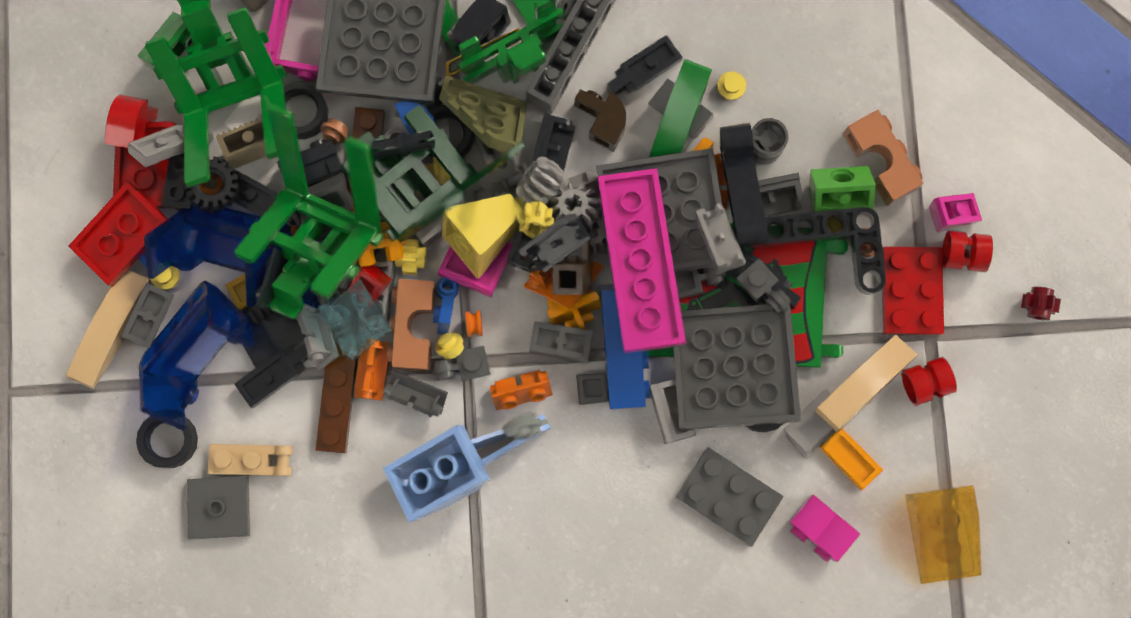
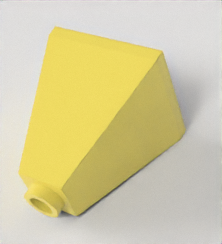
M511 194L453 206L443 214L442 237L478 279L485 273L519 227L520 223L517 221L518 210L525 211V204L519 197L514 198Z

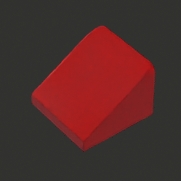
M368 265L359 268L360 272L352 280L347 291L368 307H372L392 279L375 265Z

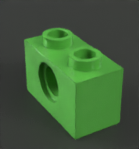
M869 166L810 169L809 197L814 212L870 207L873 209L876 184Z

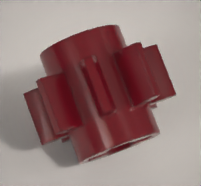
M1035 286L1032 287L1031 293L1023 294L1021 308L1027 309V317L1036 320H1050L1051 314L1059 313L1061 299L1055 298V290Z

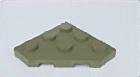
M445 75L439 100L488 147L504 154L522 141L527 101Z

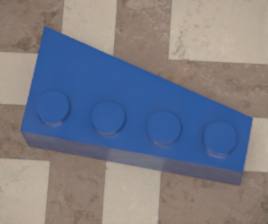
M614 284L599 285L600 296H602L601 313L605 334L604 350L607 362L606 376L610 409L646 407L645 398H651L649 380L644 381L643 369H649L647 351L624 353Z

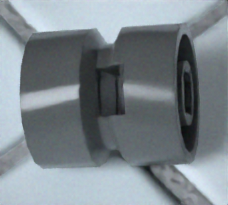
M764 118L753 126V156L755 163L761 165L771 164L780 157L789 139L788 131L779 120Z

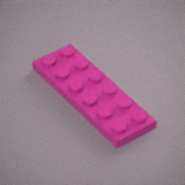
M657 168L598 176L624 353L685 345L686 341Z

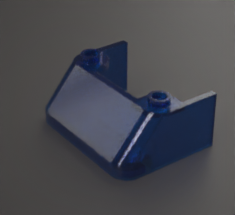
M191 205V209H181L144 236L148 278L154 279L170 266L181 271H190L203 261L245 272L246 303L250 307L257 303L256 293L259 286L263 284L266 274L265 264L268 257L272 255L273 248H277L280 251L283 248L269 243L254 263H249L236 257V248L249 234V229L255 221L258 222L262 217L224 207L225 211L220 212L218 209L215 210V213H209V210L203 212L199 210V207ZM285 223L279 232L292 237L291 226Z
M206 280L202 281L155 338L150 349L147 348L139 363L140 411L182 431L186 428L185 408L188 405H192L199 395L197 379L226 343L230 342L234 345L239 343L250 350L254 346L250 319L217 286Z

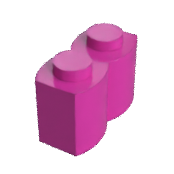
M810 495L788 521L793 527L790 532L803 543L807 539L816 546L813 551L827 563L830 559L838 562L861 535L815 495Z

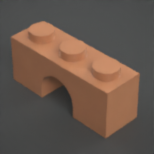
M876 110L849 125L843 132V135L857 158L868 152H876L884 158L886 171L878 175L874 181L878 193L886 206H889L916 191L924 183L921 180L922 173L915 164H911L908 159L905 145L901 140H897L892 133V125L885 115H881L879 110Z
M398 279V287H393L392 304H396V314L390 318V333H394L393 345L388 346L387 360L392 362V368L395 370L430 372L432 342L429 339L413 337L410 325L412 320L420 314H434L436 284L434 281Z

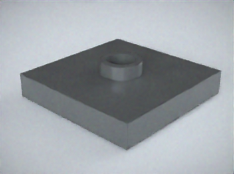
M249 476L187 479L188 539L250 536Z

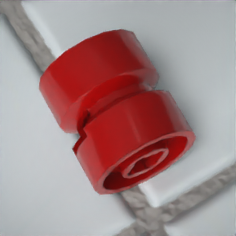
M951 230L946 232L942 244L943 268L961 270L966 266L968 271L983 273L988 271L993 256V239L991 235L973 233L968 237L965 232Z
M944 357L928 361L924 368L917 365L901 372L904 389L914 406L933 401L934 395L941 398L957 391L953 370Z

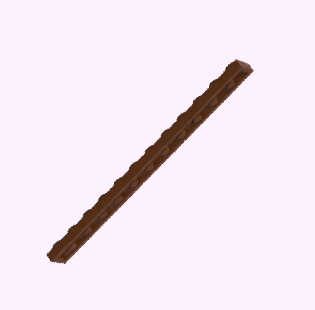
M355 107L352 138L357 140L366 132H370L375 139L381 136L384 129V109ZM347 175L346 188L348 192H352L351 181ZM353 200V203H352L353 209H352V210H349L350 212H355V206H354V200ZM338 286L340 298L332 306L330 327L339 357L325 367L315 451L347 454L362 320L359 317L358 311L360 300L349 291Z

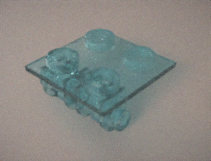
M358 280L331 304L327 302L318 308L320 311L319 317L323 318L327 326H331L328 329L329 333L335 332L332 338L337 340L342 349V354L347 355L352 361L392 330L361 280Z

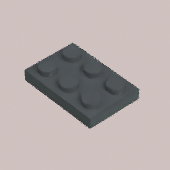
M709 447L706 448L676 495L677 499L751 547L784 497Z

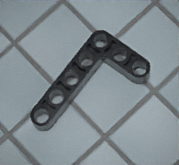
M870 207L765 217L767 227L772 224L781 227L782 236L778 239H773L768 235V242L741 246L744 249L850 238L854 280L858 291L864 295L875 294L886 283L879 217L876 211ZM857 216H867L871 222L870 228H860L856 222ZM830 218L837 219L841 223L840 232H831L827 228V220ZM801 221L809 223L812 233L807 236L801 235L797 231V223ZM862 244H868L873 248V258L866 259L860 254V246ZM866 273H871L877 278L875 288L865 286L863 276Z

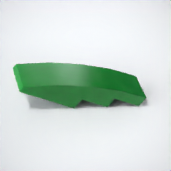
M684 59L649 158L683 152L713 69Z

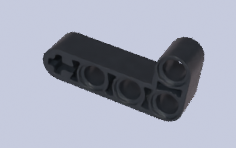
M750 123L720 127V153L735 236L739 246L768 242L766 218L753 156L754 143Z

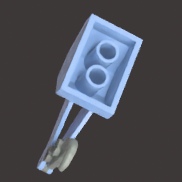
M535 413L518 416L505 423L502 430L474 439H470L464 425H456L384 467L383 470L408 522L417 521L444 509L480 489L490 480L485 470L487 465L523 443L551 429L545 415L536 418ZM508 437L514 438L515 441L482 460L476 451Z

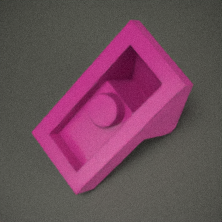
M974 193L938 197L929 205L937 233L956 226L982 221Z

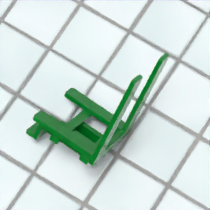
M177 0L181 7V19L194 45L187 47L188 56L177 59L164 36L145 42V48L156 66L154 67V72L157 78L165 81L176 101L173 103V106L178 114L183 113L184 182L187 187L210 180L208 114L210 112L260 95L265 154L268 159L278 157L267 109L271 104H274L286 110L282 78L287 77V74L282 65L275 67L264 43L269 42V37L265 29L258 31L247 8L243 7L227 13V19L237 39H234L231 32L223 34L211 10V0ZM241 51H244V53H245L247 59L249 60V62H250V64H251V66H252V68H253L255 74H252V72H251V70H250V68H249V66H248L246 60L244 59V57H243ZM227 64L236 81L223 85L216 67ZM195 68L207 91L196 94L184 71Z
M446 0L442 36L455 58L461 55L462 62L459 64V68L466 75L462 77L463 81L474 84L498 70L503 83L512 80L515 84L519 81L518 74L524 75L531 70L537 72L538 66L546 62V54L542 50V45L558 35L563 24L561 22L556 25V20L564 16L563 9L561 7L556 9L555 0H512L526 22V27L483 51L481 50L479 39L477 36H474L460 44L458 51L454 48L456 43L448 38L447 33L459 18L449 1ZM521 40V43L515 45L514 47H512V48H510V49H507V47H509V46H511V45H513V44H515L516 42H518V41ZM498 53V55H497L496 57L490 59V60L487 61V62L484 61V60L488 59L489 57H491V56H493V55H495V54Z
M271 104L267 110L285 189L274 198L275 202L258 222L255 221L250 227L249 234L236 248L235 255L249 263H254L269 243L283 248L281 250L283 258L289 260V262L272 285L275 298L269 306L275 312L290 319H296L304 308L302 295L309 286L312 292L322 297L330 298L345 277L354 280L360 272L359 268L354 265L369 244L378 247L384 237L381 234L370 146L351 137H348L344 142L355 214L308 192L293 114L288 110ZM294 211L308 216L292 237L279 232ZM326 225L333 227L322 243L317 242L326 230Z

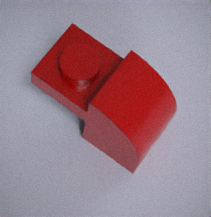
M118 95L113 100L108 112L104 144L128 148L130 142L145 137L146 123L157 119L158 108L148 106L147 99Z

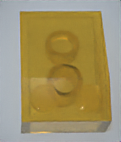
M974 485L905 494L921 584L980 576V526Z

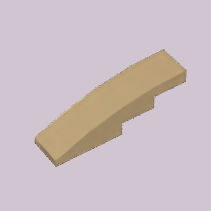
M128 270L113 287L111 286L76 351L67 371V378L92 389L95 388L124 342L121 335L145 284H151L149 278Z
M895 335L817 407L815 412L838 432L864 409L879 392L890 384L918 354Z

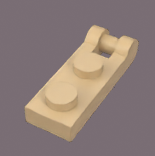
M210 444L208 474L291 476L292 467H289V457L293 455V446ZM271 455H278L277 467L270 466Z

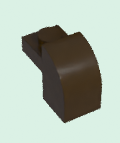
M579 89L574 98V107L596 118L589 131V140L614 152L623 137L626 125V110L622 101L612 92L605 102L598 93L592 90L585 92Z
M590 240L559 263L553 264V294L583 295L589 291L593 273V261H590Z

